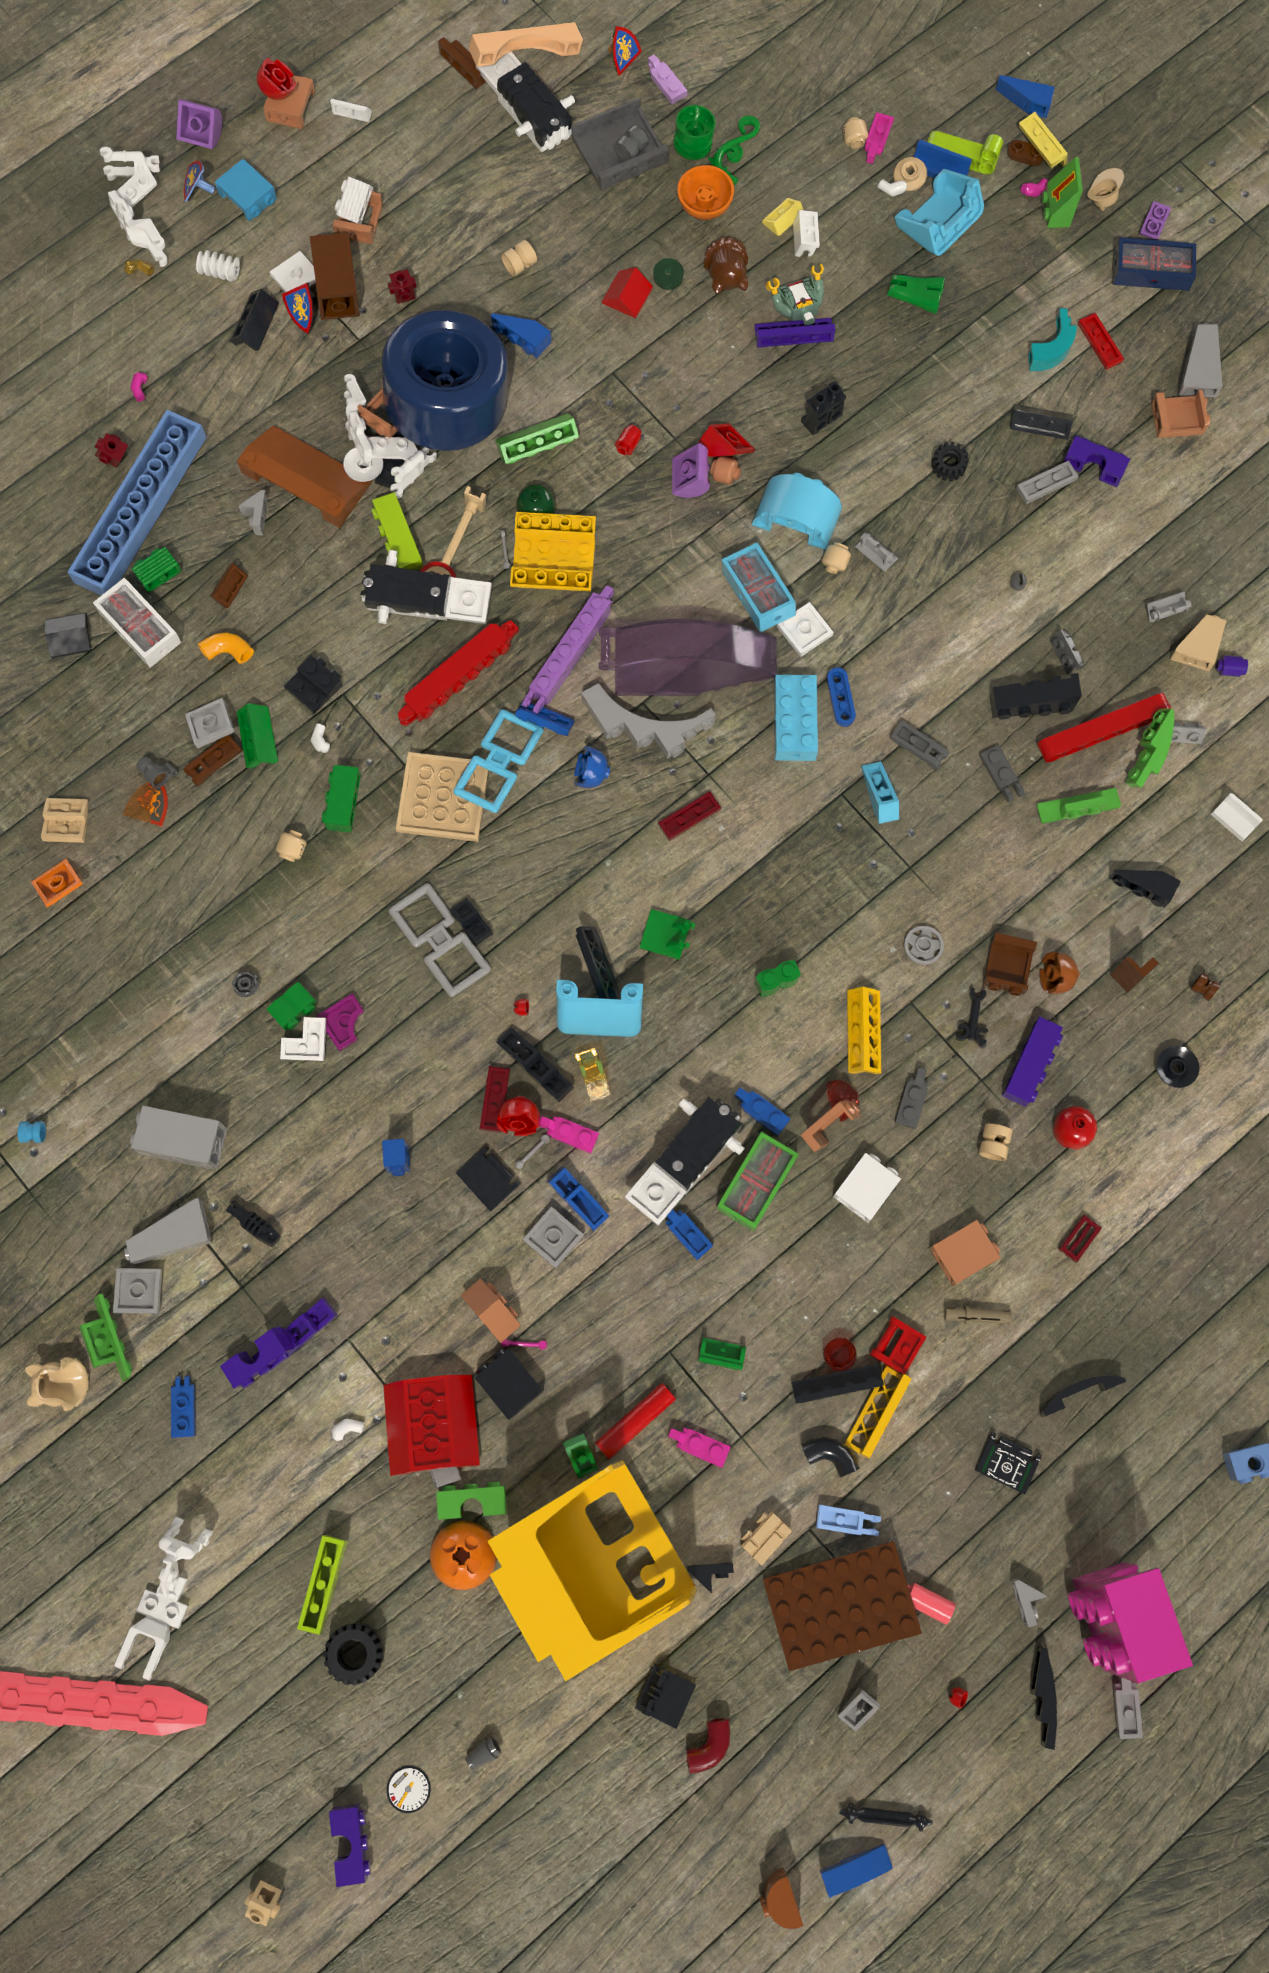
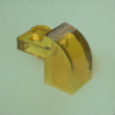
M596 1048L576 1054L579 1070L590 1102L611 1096Z

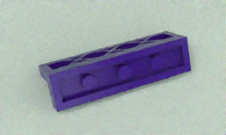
M831 318L815 319V322L810 326H805L802 320L755 324L754 326L757 348L832 342L835 335V324H832Z

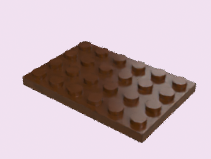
M894 1541L763 1578L789 1671L922 1634Z

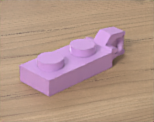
M655 55L648 58V66L651 79L669 102L674 104L686 97L687 89L668 65L664 62L660 63Z

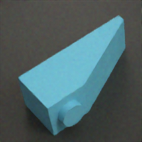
M882 762L862 765V772L872 808L879 824L899 820V800Z

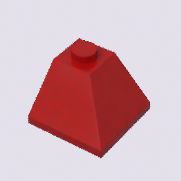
M730 423L710 425L698 441V443L708 449V457L753 453L756 450Z

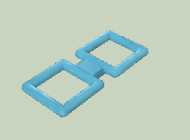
M501 709L481 742L483 748L491 751L486 760L479 756L472 757L456 784L453 793L493 813L498 812L517 779V775L506 768L510 761L519 765L526 763L544 731L543 727L530 721L524 722L521 719L519 720L515 714ZM504 719L533 731L520 756L491 743ZM477 765L507 778L493 803L463 790Z

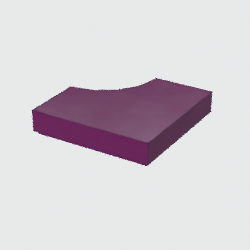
M352 993L317 1015V1018H326V1032L339 1052L357 1041L355 1024L358 1017L364 1013V1010Z

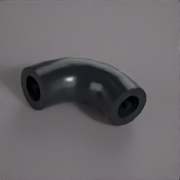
M820 1437L801 1444L809 1465L821 1460H828L835 1466L839 1477L860 1469L855 1456L848 1446L837 1439Z

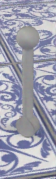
M501 530L504 553L503 567L509 569L511 564L508 561L505 530Z
M543 1135L541 1141L521 1161H516L515 1167L521 1169L524 1163L543 1144L549 1143V1136Z

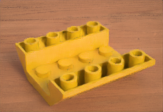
M516 512L513 567H511L510 587L591 592L596 516Z

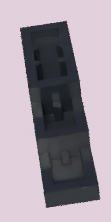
M510 1028L496 1042L558 1102L574 1088L553 1065L541 1056L539 1051L513 1028Z
M1037 1646L1030 1693L1039 1696L1035 1719L1044 1722L1041 1746L1055 1750L1057 1698L1054 1676L1047 1649Z

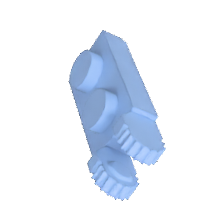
M819 1505L816 1528L856 1535L879 1536V1531L876 1529H863L862 1527L863 1519L870 1520L871 1522H881V1517L864 1514V1512Z

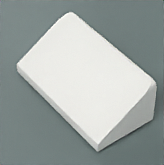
M335 99L330 100L333 114L369 122L372 114L370 108Z

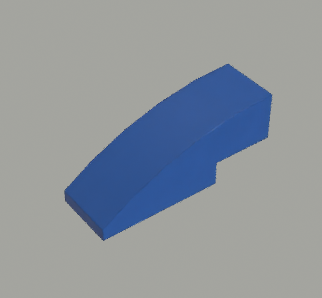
M561 1166L546 1181L593 1231L609 1217L607 1212L565 1167Z
M885 1844L842 1859L840 1860L841 1862L819 1871L827 1895L831 1898L860 1886L890 1871L893 1867Z

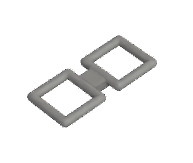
M424 884L389 908V914L413 947L418 948L428 941L434 951L424 958V962L450 997L456 996L491 971V967L465 932H461L453 938L448 934L446 928L455 922V918L430 884ZM424 894H427L445 919L417 938L399 911ZM462 942L480 966V969L453 987L434 961Z

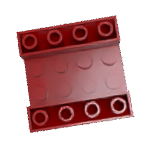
M472 1375L432 1376L406 1379L383 1385L390 1476L443 1468L480 1466Z

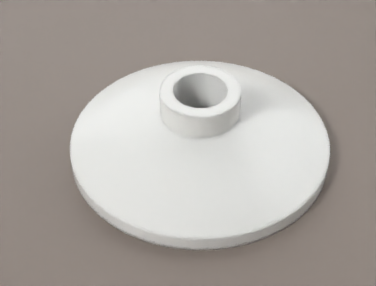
M357 448L350 450L344 458L346 474L356 481L366 482L373 480L383 469L382 458H372L371 461L364 463Z

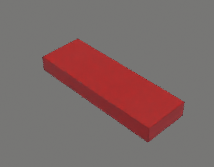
M1096 313L1078 321V326L1106 370L1124 361V357Z

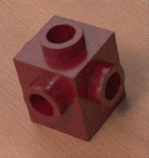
M408 269L389 274L391 282L387 284L390 294L395 296L396 303L414 300V289L417 286L414 276L410 277Z
M106 433L104 438H98L94 446L97 449L94 456L98 457L102 463L110 464L117 468L128 445L123 443L116 435Z

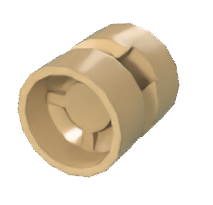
M522 240L515 245V249L510 248L501 255L505 268L514 277L523 272L524 267L529 268L537 262L536 253L526 240Z
M985 1124L982 1135L985 1141L981 1142L978 1154L988 1159L1006 1161L1009 1150L1006 1144L1011 1141L1012 1129L998 1124Z

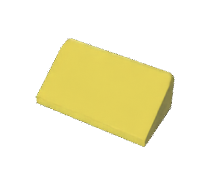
M787 198L765 217L762 223L774 234L780 236L793 224L798 211L803 210L801 201Z

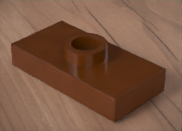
M230 563L210 597L224 608H229L248 575L234 563Z

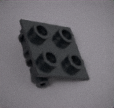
M654 1664L635 1709L641 1711L646 1716H651L677 1729L696 1684Z

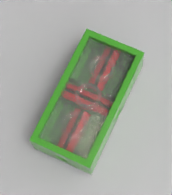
M761 1132L716 1210L754 1232L799 1154Z

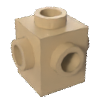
M260 1880L255 1892L251 1890L245 1901V1905L248 1906L245 1917H248L256 1924L267 1926L270 1918L275 1919L279 1912L281 1904L278 1903L282 1890Z

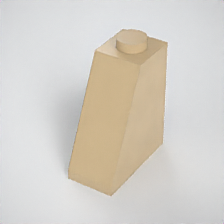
M1206 615L1179 644L1171 655L1170 660L1210 671L1216 661L1226 620L1216 615Z

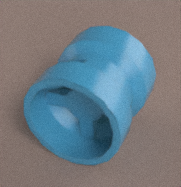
M21 1121L19 1123L18 1140L20 1143H28L32 1140L35 1143L44 1142L46 1127L43 1121H36L35 1123Z

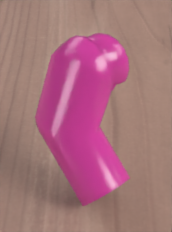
M1042 178L1037 184L1024 183L1020 189L1021 193L1030 197H1038L1046 189L1048 181Z
M140 372L133 375L130 389L137 402L145 399L141 385L147 381V375Z

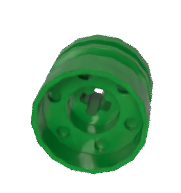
M689 105L682 108L677 114L673 145L678 155L685 159L700 160L711 152L716 121L714 115L707 108L699 105Z

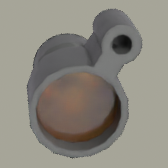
M147 756L141 758L136 765L137 769L144 774L145 780L154 788L164 786L170 777H174L178 773L170 763L163 765L154 764Z

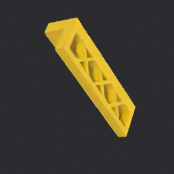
M867 987L847 990L848 1073L868 1072L881 1074L880 991ZM869 995H873L872 1005L869 1002ZM870 1015L873 1019V1025L869 1022ZM870 1036L873 1039V1046L869 1042ZM870 1057L873 1059L874 1068L870 1067Z
M885 1366L881 1378L884 1382L887 1373L899 1379L896 1386L886 1390L884 1383V1386H882L883 1391L878 1392L880 1387L872 1390L844 1443L848 1448L865 1458L871 1457L912 1379L905 1374L901 1375ZM892 1391L890 1397H888L887 1392ZM884 1393L887 1403L884 1407L876 1409L873 1399L876 1395ZM870 1405H872L873 1410L868 1411ZM881 1410H882V1412H881V1414H880V1416H879V1418H878L877 1411H881ZM874 1412L876 1419L874 1427L865 1429L864 1416ZM860 1424H861L862 1430L857 1431V1429L859 1428V1426H860ZM872 1430L870 1435L867 1436L866 1431ZM863 1432L866 1442L863 1448L860 1449L851 1444V1441L855 1434Z

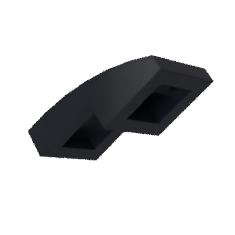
M467 898L450 909L455 919L476 946L493 935L492 930Z

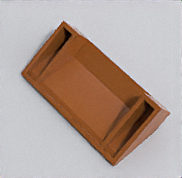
M274 425L250 443L237 460L241 473L257 482L263 477L320 509L324 520L338 528H341L372 483V480L366 482L353 480L346 474L342 463Z

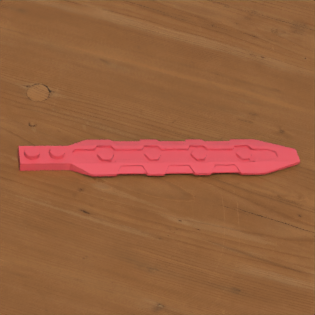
M0 1671V1721L17 1722L21 1720L42 1722L52 1726L74 1725L91 1727V1729L108 1731L109 1729L137 1731L138 1734L164 1736L204 1725L207 1720L208 1705L168 1686L146 1684L144 1686L116 1684L114 1681L99 1680L98 1682L71 1680L70 1677L53 1676L48 1678Z

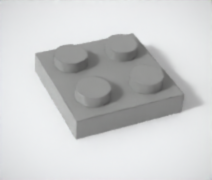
M223 698L185 714L193 742L197 748L235 732Z
M551 1206L523 1238V1241L556 1269L580 1242L584 1234Z
M116 1268L113 1313L159 1314L162 1269Z

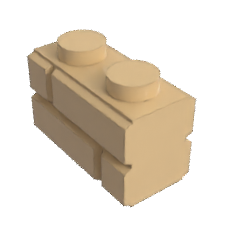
M764 1512L756 1521L758 1524L757 1528L753 1532L749 1529L741 1538L743 1541L741 1547L761 1566L792 1532L773 1512L769 1514Z

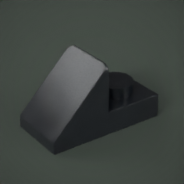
M733 1563L687 1565V1571L711 1593V1574H715V1578H729V1573H734Z

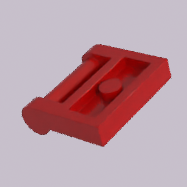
M891 1316L888 1321L889 1326L876 1348L872 1349L869 1355L903 1375L909 1369L926 1336ZM898 1328L903 1332L889 1357H887L883 1352Z

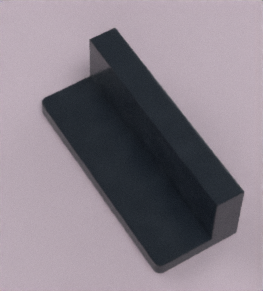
M262 289L251 292L230 342L235 346L245 343L254 351H258L278 307V301Z
M1014 404L1010 429L1060 439H1069L1073 423L1071 414Z

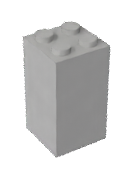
M142 1106V1110L136 1116V1132L132 1133L130 1139L133 1150L143 1156L217 1170L227 1133V1128L220 1121Z

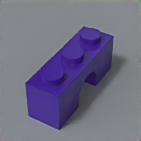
M1075 436L1064 462L1069 461L1074 470L1081 472L1085 464L1096 463L1102 470L1099 480L1118 487L1131 458L1126 457L1122 453L1109 450L1103 445L1092 443L1086 438Z
M281 1327L270 1329L254 1341L259 1349L257 1361L252 1360L247 1351L237 1353L220 1365L233 1389L241 1386L244 1389L255 1382L254 1378L257 1375L263 1376L271 1371V1365L275 1362L279 1364L289 1358L288 1353L294 1347Z
M360 1804L332 1808L329 1811L331 1837L345 1836L349 1839L352 1846L351 1853L348 1856L338 1857L334 1861L336 1887L365 1883L368 1875H371L370 1860H366L365 1850H368V1837L363 1835L362 1826L366 1824L365 1810H361Z

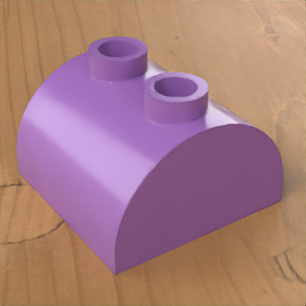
M179 99L176 139L213 149L221 135L222 115L220 110Z
M698 443L672 458L673 495L692 498L701 496L708 491L710 487L708 481L710 465L708 463V449L704 445Z

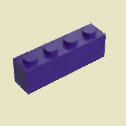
M1040 1016L1038 1017L1002 1094L1003 1097L1024 1107L1030 1102L1033 1103L1038 1095V1091L1035 1089L1038 1083L1042 1084L1047 1072H1044L1047 1064L1050 1065L1053 1061L1055 1054L1052 1051L1055 1046H1059L1063 1035L1060 1034L1063 1027Z

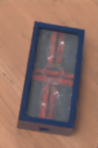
M1119 237L1114 250L1113 285L1190 291L1196 278L1197 243Z

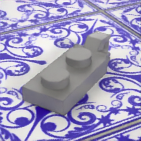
M1118 1676V1683H1114L1113 1689L1118 1739L1143 1738L1139 1689L1136 1688L1135 1682L1131 1683L1130 1680Z

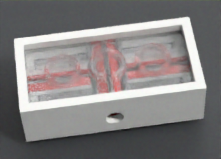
M125 578L93 602L99 614L149 668L181 643L177 633Z

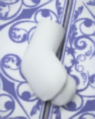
M882 179L878 184V188L893 197L904 193L907 189V183L905 181H897L890 184Z
M316 724L311 737V743L318 752L327 753L330 745L323 738L326 727L322 724Z
M344 1419L333 1426L331 1431L332 1438L340 1441L349 1431L362 1433L365 1422Z

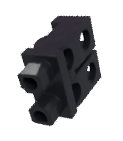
M832 382L825 389L806 401V415L802 417L801 422L812 435H815L827 427V424H831L843 415L846 395L842 392V388L837 382Z

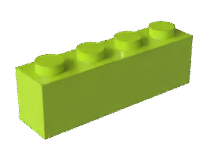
M395 492L373 499L374 508H371L374 520L378 519L380 522L378 529L381 537H386L387 542H384L387 553L389 554V550L397 552L396 567L420 571L423 568L422 559Z
M328 1535L322 1536L299 1619L298 1630L318 1635L324 1632L348 1540Z

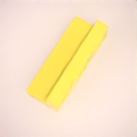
M1035 112L1019 122V128L1051 168L1058 163L1063 167L1067 165V152Z

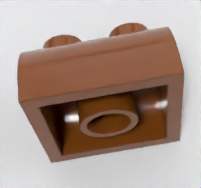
M784 1868L778 1869L768 1877L764 1886V1896L759 1898L765 1918L771 1916L775 1923L787 1929L802 1927L804 1925Z

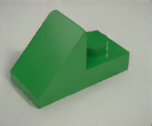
M584 1433L563 1442L577 1478L599 1470Z

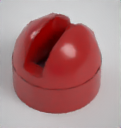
M528 999L516 1000L513 1006L517 1007L513 1009L515 1014L528 1016Z
M955 1687L950 1691L953 1696L949 1695L948 1698L950 1703L962 1709L967 1701L968 1691Z

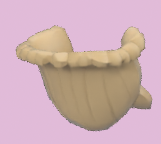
M64 1357L60 1360L61 1363L50 1362L44 1365L32 1364L27 1366L25 1371L31 1377L32 1393L27 1400V1405L32 1407L43 1404L53 1407L62 1405L64 1411L78 1407L83 1402L89 1389V1373L82 1361L77 1360V1358Z

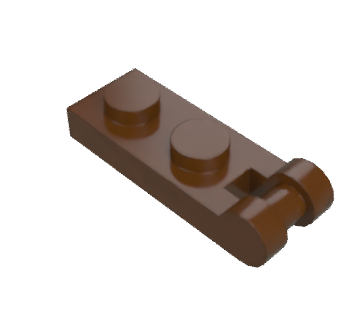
M227 735L186 765L183 771L193 778L192 782L196 786H200L209 776L236 757L242 750L230 735ZM201 766L203 770L198 773L197 769Z

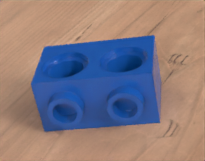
M405 1139L383 1140V1165L386 1171L392 1173V1176H403L405 1172H410L409 1146Z

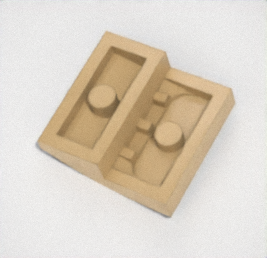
M46 798L43 810L42 841L84 843L88 818V799Z

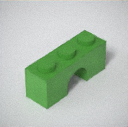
M500 1482L487 1483L486 1488H478V1484H466L462 1490H455V1485L442 1486V1491L436 1492L438 1520L462 1518V1506L470 1498H475L481 1502L483 1516L507 1514L506 1486H500Z

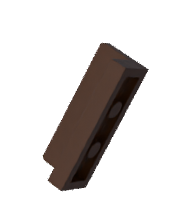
M444 37L438 41L439 54L475 89H478L486 82L476 69L471 53L460 42L454 40L452 43H449Z
M1128 956L1110 975L1128 993L1159 963L1152 957L1140 968Z

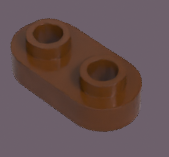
M1014 140L1008 146L1007 155L1013 161L1031 166H1039L1043 163V157L1031 143Z

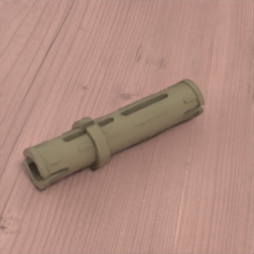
M965 1306L964 1308L945 1307L944 1320L961 1321L964 1324H970V1322L1011 1324L1012 1312L1011 1310L972 1309L970 1306Z

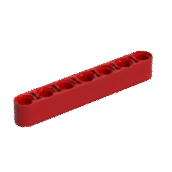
M1159 693L1044 738L1037 743V746L1045 763H1050L1152 723L1153 716L1159 709L1171 708L1165 694Z

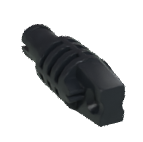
M237 1201L231 1203L233 1206L229 1205L226 1212L240 1221L241 1227L257 1240L270 1247H274L281 1239L279 1233L254 1211L248 1212Z

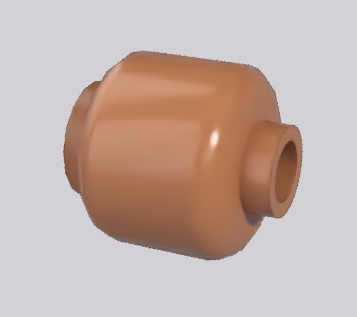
M720 456L717 460L713 461L710 474L713 475L714 481L731 485L735 480L739 479L741 468H738L737 460Z

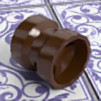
M1202 972L1192 985L1191 990L1195 993L1199 992L1204 999L1210 1001L1221 984L1210 980L1208 975Z

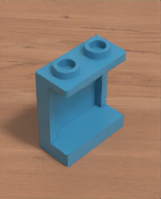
M244 159L215 181L218 194L222 198L227 196L244 212L248 221L257 217L261 211L272 205L276 200L274 187Z

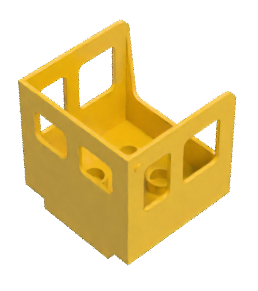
M623 1460L607 1466L601 1472L488 1540L502 1566L491 1573L490 1577L536 1660L540 1662L551 1655L565 1681L688 1606L698 1590ZM608 1492H614L618 1496L634 1525L631 1533L611 1545L603 1544L585 1512L586 1507ZM639 1546H645L664 1576L665 1584L645 1598L637 1600L633 1597L622 1578L616 1563L618 1559Z

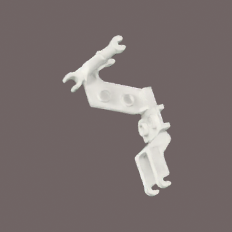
M102 147L100 155L103 156L104 162L134 161V167H113L108 165L103 168L104 174L107 175L109 181L115 180L117 176H127V178L132 176L117 191L108 192L110 206L119 219L121 229L126 231L128 241H131L135 246L147 248L154 260L159 261L160 267L166 266L167 256L162 251L165 248L164 239L160 236L151 219H132L134 217L132 207L157 186V182L150 171L160 172L159 156L144 157L141 151L123 150L112 152L111 148Z
M347 374L344 377V381L347 382L346 388L348 391L344 392V398H347L346 416L348 421L345 424V428L348 430V438L354 441L355 448L358 449L364 463L371 461L372 458L405 460L401 467L391 469V475L395 476V482L397 483L391 485L390 491L395 492L397 499L403 496V490L410 484H413L414 480L424 472V467L436 460L437 453L434 452L430 456L426 455L429 453L428 448L424 447L422 451H418L415 444L407 438L391 437L389 439L388 437L369 438L364 434L366 425L363 418L359 417L357 408L359 404L365 408L366 399L356 382L355 376Z
M179 1517L174 1518L170 1529L164 1533V1536L159 1541V1548L165 1551L167 1555L163 1560V1563H166L167 1566H164L160 1572V1585L157 1592L148 1589L144 1591L136 1612L146 1617L129 1629L115 1663V1667L119 1669L124 1668V1662L128 1659L139 1634L153 1638L155 1640V1647L143 1674V1678L149 1681L158 1665L164 1648L170 1640V1626L179 1629L184 1614L189 1605L179 1602L188 1579L179 1576L177 1561L182 1558L192 1559L196 1553L201 1551L203 1545L207 1546L209 1544V1538L213 1534L212 1530L205 1528L193 1544L177 1540L174 1537L176 1534L178 1535L179 1528L184 1522V1519Z

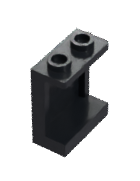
M502 1349L493 1357L495 1359L493 1363L489 1366L485 1363L476 1371L478 1375L475 1379L505 1417L511 1420L544 1391L510 1349L507 1351Z

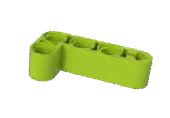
M932 131L927 140L928 143L971 158L970 170L983 174H992L994 172L1003 145L1002 138L994 134L987 137L984 145L939 131Z

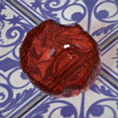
M837 1337L832 1339L823 1349L824 1362L834 1371L842 1372L849 1370L857 1358L854 1344L846 1338Z

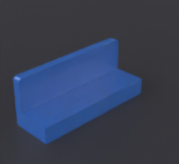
M923 140L918 141L914 155L915 158L923 161L927 168V176L935 178L943 169L968 176L972 162L971 158Z

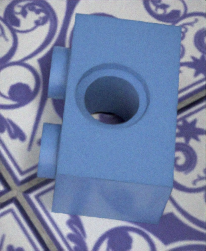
M1269 1443L1223 1454L1231 1481H1239V1484L1253 1481V1476L1269 1477ZM1250 1458H1253L1256 1462L1254 1470H1251L1248 1466Z

